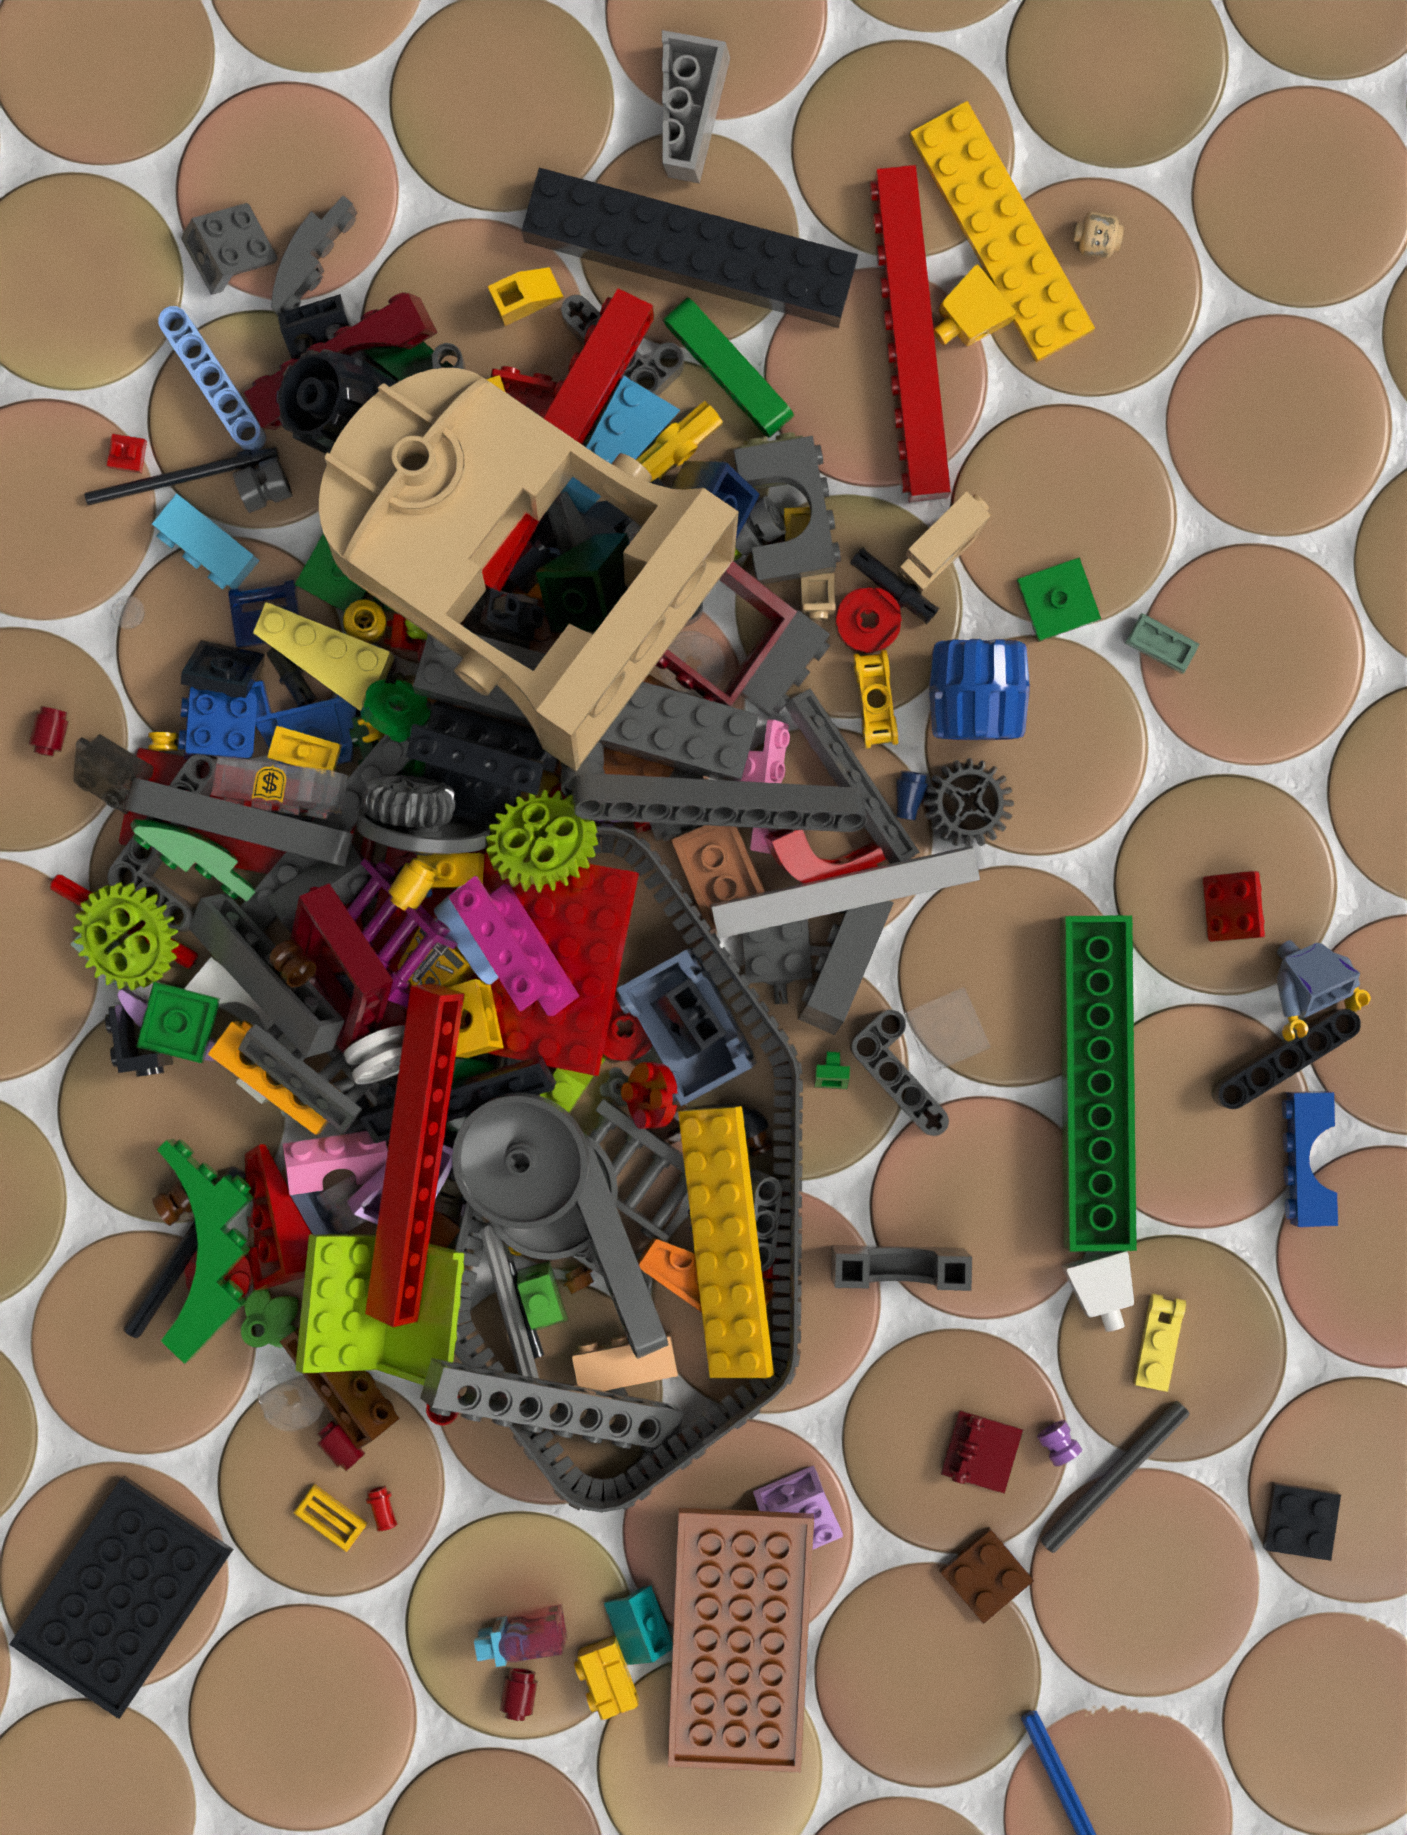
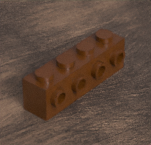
M300 1327L279 1341L295 1364ZM365 1370L302 1373L357 1450L372 1442L400 1419L394 1411L392 1403L383 1396L375 1385L371 1374Z

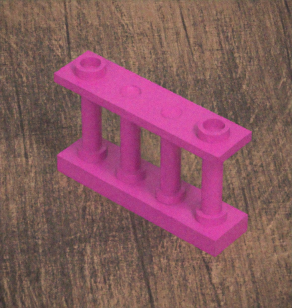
M474 876L448 896L519 1011H523L538 999L547 1015L554 1016L579 997L576 989L509 885L503 884L489 895L479 878Z

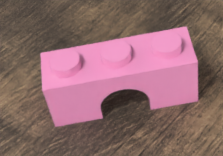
M368 1131L284 1143L283 1152L289 1194L296 1195L322 1191L323 1178L327 1173L336 1169L352 1171L355 1174L356 1185L365 1184L386 1164L388 1153L386 1142L382 1141L375 1144Z

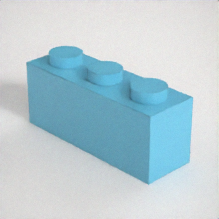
M177 493L152 523L160 531L156 537L171 549L177 544L186 551L182 557L196 569L201 564L211 572L207 578L222 590L228 585L236 591L260 561Z

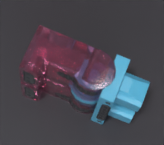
M562 1604L549 1606L545 1617L528 1619L523 1616H517L509 1622L507 1616L498 1617L493 1627L479 1629L478 1638L474 1640L477 1661L495 1658L496 1667L506 1666L508 1661L518 1662L562 1655L568 1638Z

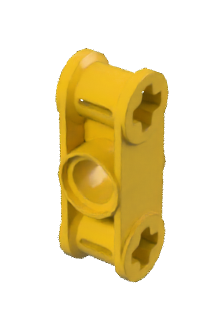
M881 650L880 654L860 656L858 653L853 654L865 749L871 748V745L889 742L893 745H898V729L893 711L887 650ZM878 665V667H871V668H865V667H864V666ZM876 690L883 694L884 704L882 707L873 708L868 704L867 695L870 691ZM887 730L886 733L873 734L875 731Z

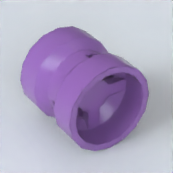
M1065 1420L1051 1424L1037 1435L1042 1446L1051 1450L1049 1458L1054 1466L1068 1463L1083 1450L1077 1440L1071 1439V1429Z

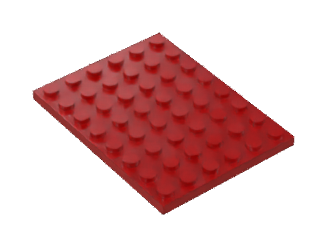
M388 846L385 863L396 872L394 875L396 879L398 869L406 863L410 864L412 859L417 858L418 855ZM489 846L478 851L467 852L484 855L483 886L489 895L503 884L509 885L579 994L577 999L554 1016L547 1015L538 999L523 1011H519L498 978L490 985L504 1048L487 1053L522 1061L542 1056L547 1066L599 1076L639 873L589 864V868L578 867L579 878L572 875L567 876V886L559 880L556 882L554 891L550 889L548 884H544L541 892L538 893L535 884H532L527 891H524L521 882L512 887L508 878L502 880L498 870L495 871L487 853ZM383 887L379 889L374 916L390 896ZM432 889V896L424 898L420 905L433 919L437 918L434 908L456 889ZM398 907L373 939L372 943L374 945L372 949L374 952H380L406 918L408 913ZM419 925L415 927L390 960L391 966L389 968L393 972L398 971V964L419 929ZM475 973L467 981L481 979ZM388 1000L380 1030L405 1025L408 1008ZM470 1012L465 1017L466 1027L471 1023Z

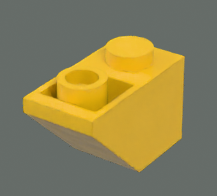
M550 267L516 272L487 286L504 326L564 299Z

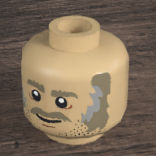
M1089 212L1084 217L1083 222L1077 221L1073 242H1079V250L1083 255L1109 258L1114 251L1119 252L1124 225H1119V220L1115 215Z

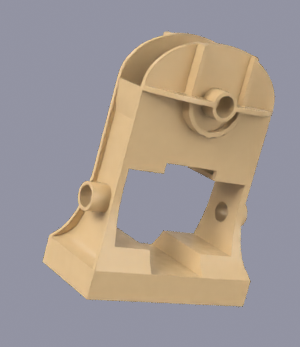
M438 368L407 377L391 387L383 383L378 387L379 392L370 398L347 423L334 443L330 454L327 452L325 455L327 466L320 486L319 516L332 556L339 569L351 581L462 657L463 659L454 672L468 686L480 694L488 696L497 685L526 716L542 748L574 771H577L733 562L735 557L738 511L704 488L670 489L650 483L652 477L647 469L626 454H618L612 464L605 461L474 372L459 368ZM574 477L620 509L642 528L623 552L625 586L628 589L596 632L590 634L569 624L535 670L532 671L494 648L460 625V623L486 591L482 574L483 568L526 513L539 521L567 483Z

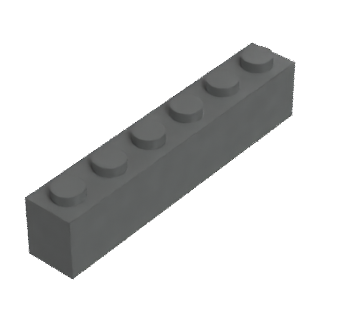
M224 893L200 898L189 927L190 931L306 1058L332 1051L345 1021L342 1016L309 981L299 987H290L282 978V973L277 971L269 960V956L276 945L228 894Z

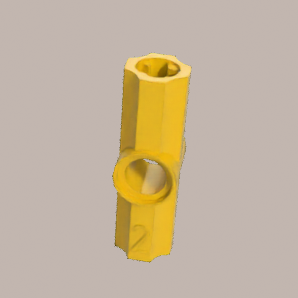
M704 401L679 423L675 422L667 427L656 438L655 444L636 461L643 465L652 477L650 482L657 478L661 479L674 466L678 467L684 461H687L697 451L698 445L723 424V421L712 406Z

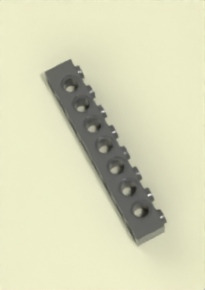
M431 1358L420 1397L430 1406L431 1412L443 1416H450L452 1411L462 1413L461 1416L463 1418L480 1422L482 1417L491 1418L493 1423L504 1427H512L513 1423L523 1424V1428L541 1433L543 1428L552 1429L554 1434L566 1438H572L574 1433L582 1435L583 1439L594 1443H601L602 1439L612 1440V1444L629 1449L632 1444L640 1445L642 1450L650 1453H655L654 1450L660 1445H663L668 1451H673L667 1440L675 1434L678 1436L684 1412L670 1403ZM467 1386L465 1394L457 1398L460 1389ZM498 1392L496 1399L489 1404L490 1396ZM528 1397L526 1405L519 1409L520 1403ZM558 1403L555 1412L550 1414V1410L553 1407V1405ZM587 1409L585 1417L580 1420L581 1413ZM616 1415L615 1421L609 1425L611 1418ZM645 1420L644 1426L638 1430L640 1424Z

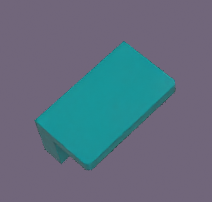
M643 1586L625 1598L611 1599L604 1603L627 1665L653 1663L673 1650V1642L652 1586Z

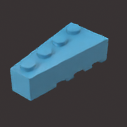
M623 376L583 446L611 464L620 453L636 459L679 413L680 409L626 376ZM574 477L571 478L561 491V493L568 492L577 510L583 514L601 497Z

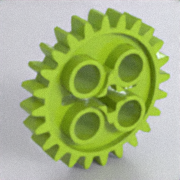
M547 790L542 792L541 798H536L535 795L529 793L528 801H524L518 796L516 797L518 804L516 807L506 804L507 814L497 813L495 815L498 824L489 825L492 835L486 837L489 845L487 853L495 871L498 870L502 880L508 878L512 887L521 882L523 890L527 891L532 884H535L537 892L540 893L543 885L548 884L550 889L554 891L557 881L560 880L567 886V876L572 875L579 878L578 867L589 868L587 857H595L596 855L593 846L598 845L596 837L598 832L595 822L582 819L575 814L572 795L563 800L560 791H557L553 798H549Z
M121 882L111 887L106 885L100 888L99 891L90 894L89 900L81 903L83 911L75 915L82 923L73 927V930L81 933V937L74 940V943L84 947L78 955L88 956L89 961L85 965L86 968L92 966L97 968L95 978L104 974L106 975V985L117 981L118 989L129 986L130 990H135L140 986L142 988L149 986L163 977L162 974L171 969L168 963L177 957L170 950L179 946V943L171 940V936L178 933V930L168 926V923L172 922L174 917H164L163 912L166 910L167 905L157 907L155 903L158 896L155 894L150 898H146L145 887L135 892L134 883L124 887ZM124 909L128 912L130 919L126 916ZM142 920L146 922L144 927L126 938L124 943L116 946L110 953L106 951L109 945L127 934L128 930L137 926ZM102 928L106 931L107 936L103 933ZM145 937L149 940L150 946L146 943ZM122 954L126 957L127 963L124 961Z

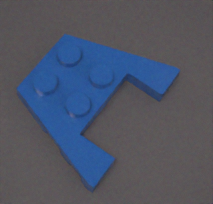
M254 682L249 693H253L257 697L255 725L265 739L264 741L269 749L276 726L341 744L342 748L337 765L353 762L354 745L349 728L354 727L352 718L357 717V709L337 695V698L272 713L265 682ZM278 762L287 777L312 772Z

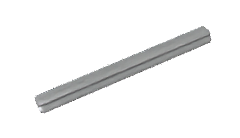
M489 1222L484 1223L480 1226V1234L518 1374L539 1378L502 1239L496 1234Z

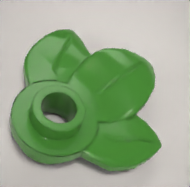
M268 1289L253 1290L244 1305L247 1318L241 1326L243 1341L254 1348L264 1347L267 1344L284 1348L279 1341L296 1330L290 1323L297 1314L298 1299L292 1296L272 1299ZM256 1324L264 1328V1334L260 1337H255L251 1333V1328Z

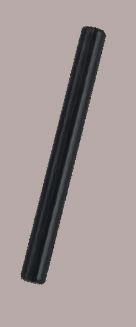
M234 1166L230 1167L224 1175H231L233 1178L238 1175L243 1180L246 1177L242 1170ZM195 1220L124 1326V1332L131 1337L138 1338L142 1335L189 1264L191 1257L197 1251L198 1241Z

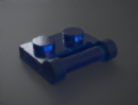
M295 580L284 581L283 585L246 591H240L237 588L228 591L236 647L238 648L267 644L253 633L263 609L243 612V604L286 597L287 605L280 606V608L300 615Z

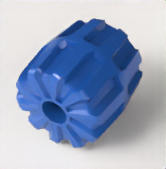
M952 639L935 643L932 650L929 680L931 722L934 737L952 740H1012L1022 738L1026 731L1030 694L1026 645L1017 640L1005 641L1004 639Z

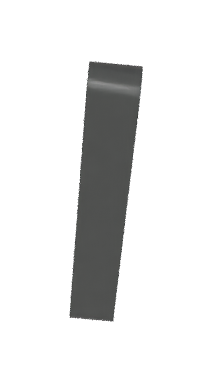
M134 777L125 810L340 866L346 865L353 838L352 833Z
M584 1132L583 1134L589 1149L590 1167L586 1185L575 1206L635 1357L639 1359L669 1346V1343L589 1137Z

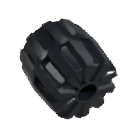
M323 349L321 352L310 350L301 354L300 359L293 365H289L283 373L284 379L280 390L277 391L276 403L279 404L280 408L279 420L285 430L293 433L292 436L295 440L326 454L328 452L330 454L334 443L347 423L370 398L379 392L378 387L383 383L391 387L396 384V381L388 374L353 356Z

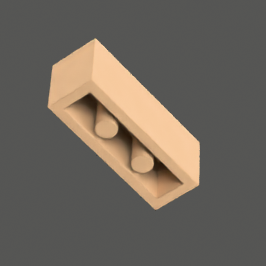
M671 1332L665 1333L669 1346L639 1359L635 1357L626 1335L610 1339L611 1344L598 1346L597 1342L579 1345V1350L574 1351L572 1354L577 1386L607 1391L677 1377L678 1367Z

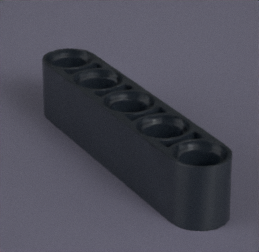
M1333 1009L1307 1025L1308 1032L1304 1037L1298 1038L1297 1032H1295L1294 1040H1282L1217 1081L1212 1089L1214 1102L1227 1109L1243 1107L1353 1038L1361 1028L1359 1016L1350 1009ZM1340 1015H1344L1348 1020V1027L1342 1033L1335 1026L1336 1019ZM1313 1032H1316L1320 1037V1045L1315 1050H1311L1307 1044V1039ZM1284 1050H1289L1293 1060L1288 1067L1284 1068L1279 1062V1056ZM1260 1067L1264 1071L1265 1078L1261 1084L1256 1086L1251 1080V1074L1255 1068ZM1233 1085L1236 1088L1237 1096L1233 1102L1227 1103L1223 1098V1091L1227 1086Z

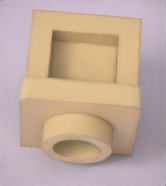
M834 573L801 578V612L804 615H808V618L814 621L828 620V615H834L836 611Z

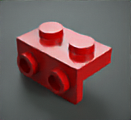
M501 366L500 370L492 368L491 378L500 375L505 392L538 415H540L544 408H550L554 401L553 392L557 385V382L552 381L553 378L551 376L541 373H533V377L520 374V370L509 366Z

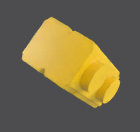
M616 1636L585 1646L578 1651V1661L574 1662V1666L579 1680H586L590 1692L586 1693V1698L592 1713L598 1711L600 1719L605 1720L619 1713L632 1710L639 1705V1696Z

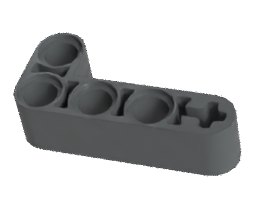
M572 295L562 303L563 321L567 329L585 346L584 339L588 329L592 324L597 325L601 315L586 298L580 295ZM572 310L576 312L582 310L583 318L587 323L586 327H584V322L578 316H571ZM663 343L646 359L636 351L622 377L626 376L635 383L642 378H650L655 384L649 391L659 396L683 372V352L674 343ZM666 355H672L677 358L678 363L674 367L667 368L661 365L660 360Z
M892 1009L883 1010L854 1035L850 1043L851 1052L919 1129L927 1135H941L948 1128L949 1118L947 1113L888 1049L905 1032L906 1019L899 1011ZM887 1015H894L899 1021L897 1031L891 1034L884 1032L881 1026L883 1018ZM863 1037L871 1038L875 1045L874 1051L868 1056H862L857 1051V1043ZM885 1062H892L897 1068V1073L891 1080H883L879 1074L880 1066ZM913 1086L917 1088L919 1098L916 1103L907 1105L903 1102L901 1095L905 1088ZM926 1100L930 1102V1104L924 1106L928 1112L933 1115L940 1114L937 1119L939 1126L936 1128L932 1125L926 1128L925 1124H927L928 1119L922 1112L919 1111L917 1116L913 1114L914 1111L923 1107Z

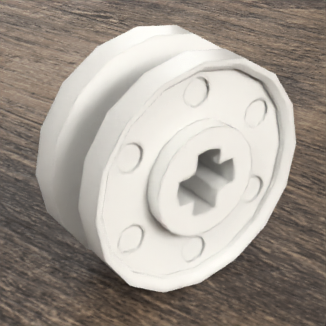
M405 1025L377 1031L358 1040L345 1050L344 1056L348 1064H360L352 1072L354 1081L357 1084L378 1082L399 1073Z

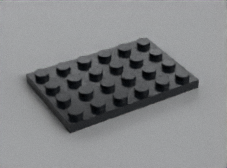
M124 1475L9 1645L120 1719L234 1549Z

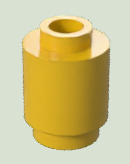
M413 858L410 864L406 863L389 888L388 892L393 896L390 901L402 910H406L407 907L418 909L435 882L433 878L437 872L423 861Z

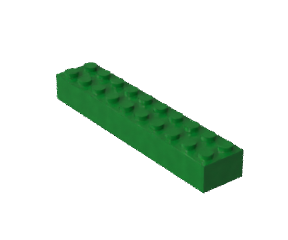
M1132 915L1060 917L1064 1248L1070 1252L1137 1251Z

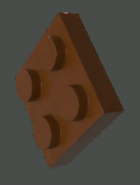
M990 1527L940 1569L943 1577L983 1624L1034 1582L1031 1575Z

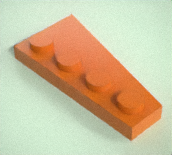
M652 1238L637 1260L640 1270L702 1313L695 1253ZM763 1280L765 1304L767 1306L775 1291H773V1283Z

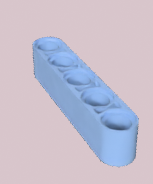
M177 306L165 308L158 317L160 329L232 438L243 450H251V452L260 450L266 441L264 429L261 428L257 418L192 320L182 308ZM183 319V325L179 330L170 331V324L174 320ZM201 346V353L198 357L188 358V351L192 347ZM210 374H220L219 381L215 385H205V380ZM228 401H238V406L234 412H223V407ZM246 428H256V434L251 440L244 441L241 439V434Z

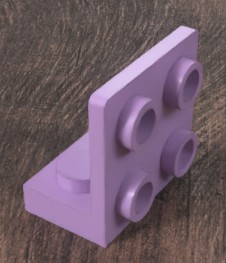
M814 1465L753 1491L759 1511L814 1513L813 1549L843 1537L842 1530L828 1502Z

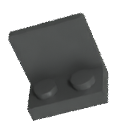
M248 203L194 217L181 236L182 242L211 295L223 292L232 276L274 264L278 259Z

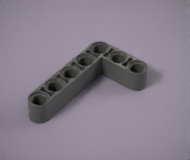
M204 754L193 755L187 760L169 787L181 790L188 789L190 792L210 797L224 776L223 765L219 760ZM204 763H208L210 772L202 779L199 770ZM147 816L145 819L162 822V819ZM171 822V824L188 828L186 825ZM132 837L108 871L107 879L109 885L112 886L121 882L123 887L126 886L123 882V875L127 870H130L132 872L131 883H134L135 892L145 887L146 898H148L150 891L156 889L158 899L155 905L157 907L167 905L166 910L163 912L164 917H174V913L178 908L183 910L184 918L182 922L177 925L173 920L168 923L169 928L177 929L180 932L190 931L189 927L196 908L154 876L163 862L159 858L162 853L152 847L150 856L144 859L142 855L143 846Z

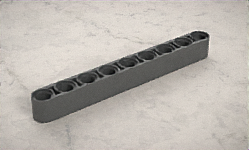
M596 773L578 775L571 782L575 814L582 819L834 832H855L867 824L862 794L860 790L852 787Z

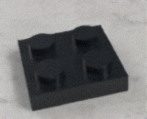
M201 640L181 672V684L191 686L197 690L224 693L229 697L246 698L264 666L265 654Z
M1272 1482L1263 1548L1266 1551L1331 1561L1341 1494L1333 1491Z

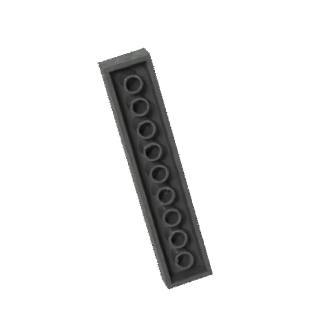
M428 634L413 684L416 695L532 727L513 700L497 685L488 696H485L463 682L454 672L463 658ZM475 634L532 671L535 670L546 655ZM642 682L599 741L603 744L604 748L716 780L741 781L759 715Z

